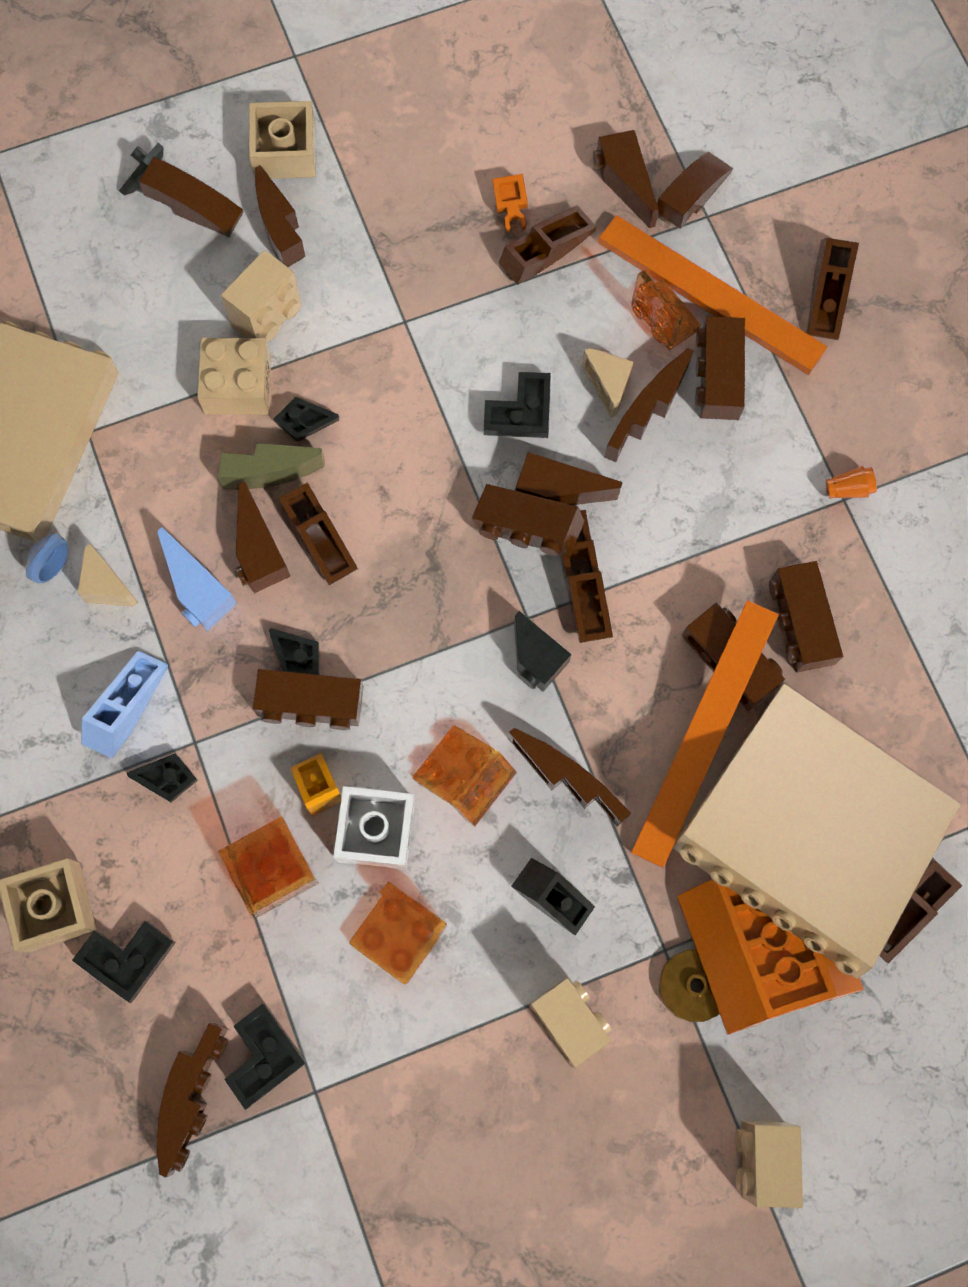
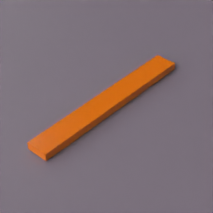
M618 215L613 218L599 237L598 243L713 316L745 318V336L807 375L811 373L828 348L825 344Z
M748 600L746 601L633 847L632 854L664 868L779 616L778 613Z

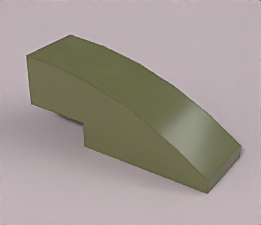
M256 443L254 455L221 452L218 479L223 489L239 490V483L244 481L249 489L266 488L291 482L325 466V458L322 448Z

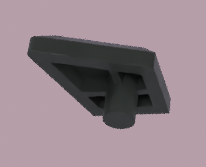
M157 143L148 154L139 146L131 153V156L140 164L119 189V192L124 196L134 193L140 186L139 180L153 157L160 160L163 158L164 147L160 143Z
M295 397L273 420L298 442L334 424L340 418L334 412Z
M269 629L282 671L319 675V643L317 641L276 629Z
M176 753L127 772L129 778L170 803L198 781Z

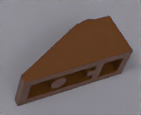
M635 130L600 136L598 138L597 150L593 151L595 169H600L603 181L648 228L655 227L659 208Z
M832 238L821 239L814 273L807 327L808 335L839 340L859 246L858 242Z
M528 452L515 491L573 506L618 500L623 482Z
M244 481L239 483L236 557L240 566L236 567L235 570L242 585L250 584L253 592L256 593L291 576Z

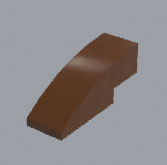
M709 151L700 156L660 195L657 201L658 214L681 229L692 214H697L732 173L733 167Z
M153 157L139 180L144 196L172 207L174 214L229 238L244 213L242 208L211 186L156 157Z
M260 165L255 168V187L265 232L278 260L285 266L290 267L306 257L302 239L295 231L299 228L296 212Z
M577 205L532 226L529 235L506 245L498 263L518 285L567 255L594 233L597 227Z
M308 482L278 498V502L328 585L358 569Z
M933 857L880 954V957L887 964L939 914L937 911L962 887V884Z

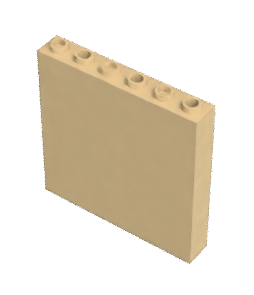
M5 321L4 324L0 323V530L38 542L47 536L119 372L112 358L102 351L94 350L89 352L71 341L58 342L52 340L50 336L43 332L34 331V333H30L8 321Z
M783 684L770 700L672 848L678 851L686 862L697 865L710 874L717 884L728 887L741 896L748 906L759 909L772 918L775 925L779 928L790 931L803 940L807 948L813 952L821 953L834 962L835 966L842 973L858 979L874 967L961 804L792 688Z

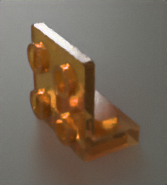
M644 270L638 273L631 301L632 310L640 320L644 319L649 325L655 340L663 343L670 351L695 334L701 324L663 278L655 283Z
M454 725L416 771L413 779L450 804L465 821L475 827L517 772L500 752Z
M388 881L380 892L382 897L351 938L349 944L402 984L406 985L448 925Z

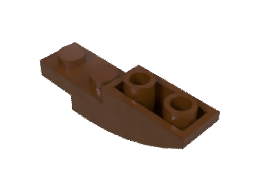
M216 1023L208 1024L194 1054L187 1051L178 1052L164 1088L157 1127V1160L159 1175L165 1178L173 1175L175 1170L178 1172L182 1171L191 1152L186 1147L192 1135L198 1136L208 1117V1115L203 1113L207 1103L196 1099L195 1096L197 1093L202 1095L212 1076L207 1071L214 1058L220 1059L228 1044L229 1039L224 1037L228 1029Z

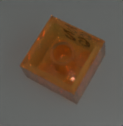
M282 816L218 851L250 915L255 918L262 916L319 884L289 824Z

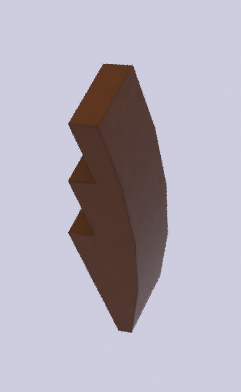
M687 348L666 365L640 392L622 417L608 442L604 458L617 462L628 436L641 440L652 414L663 418L666 417L688 369L694 350Z
M586 509L580 510L584 524L571 556L559 554L579 643L613 637L602 573L598 568Z
M516 728L509 731V741L551 791L563 783L584 809L593 801H596L617 827L631 815V812L604 784L577 762L549 744Z

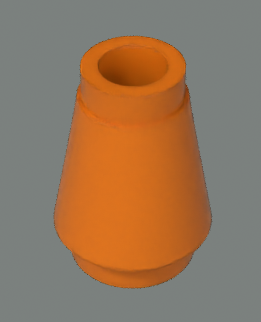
M862 465L825 480L829 499L869 498V494L877 492L876 478L872 467L864 468Z

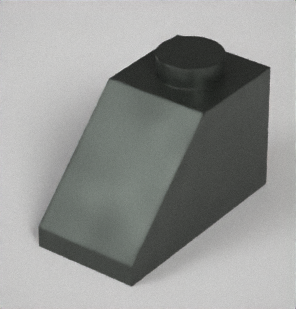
M519 611L515 615L514 620L517 671L521 673L519 678L531 689L537 687L544 692L568 665L571 653Z
M533 858L528 861L511 885L530 904L575 936L595 908L588 899L557 871Z

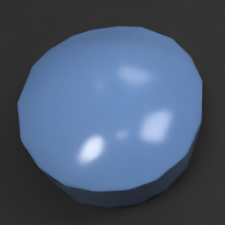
M54 533L45 536L32 546L27 556L25 569L28 579L38 584L45 583L60 572L67 561L68 543L62 536Z

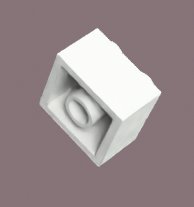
M343 786L334 859L341 863L407 870L415 807L414 794Z

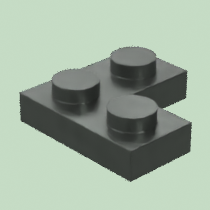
M519 372L517 401L485 400L483 435L548 438L551 373Z
M144 921L124 950L100 932L94 930L72 961L128 1003H132L176 942L147 921Z
M265 1003L234 1025V1028L254 1057L224 1080L245 1110L307 1063Z

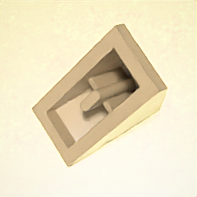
M593 348L584 350L582 366L612 418L618 413L634 362Z
M91 544L86 546L78 586L79 596L86 603L135 606L138 601L93 546Z

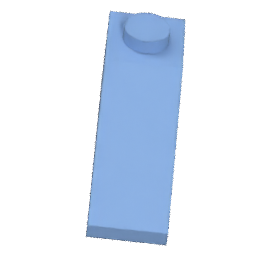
M161 527L157 533L178 600L185 609L181 614L194 627L201 624L209 631L237 603L232 594Z
M138 650L82 718L81 744L112 759L131 735L168 669V664Z

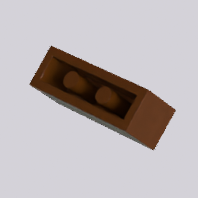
M706 316L703 328H698L696 334V347L701 348V357H697L696 377H701V387L696 388L695 406H700V418L739 420L745 407V318Z
M490 484L485 485L472 516V520L482 536L491 540H497L498 537L503 538L520 548H528V546L540 548L543 553L557 557L559 554L571 556L584 524V519L579 508L576 506Z
M817 561L778 568L769 581V591L772 599L777 600L780 610L777 620L780 630L782 632L785 631L787 636L786 654L789 663H794L796 673L836 665L844 656Z
M716 602L685 628L682 637L714 672L737 620L729 609L721 608ZM761 653L739 701L748 712L785 680L782 676L783 671L772 658L767 659Z
M258 669L253 711L257 717H261V721L266 723L280 724L282 719L295 720L296 725L304 727H315L316 722L328 723L332 729L350 730V726H359L364 686L362 680L356 678Z

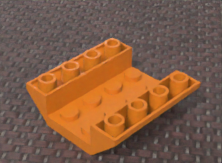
M713 879L677 896L727 1035L827 1000H836L864 990L860 978L856 979L853 976L842 973L835 966L834 962L821 953L813 952L807 948L803 940L790 931L779 928L775 925L772 918L759 909L748 906L741 896L730 888L717 884Z

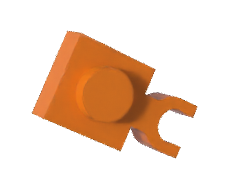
M523 174L493 178L492 185L497 213L507 212L505 216L506 233H510L509 223L512 220H518L521 223V230H526L525 217L520 212V209L528 208Z

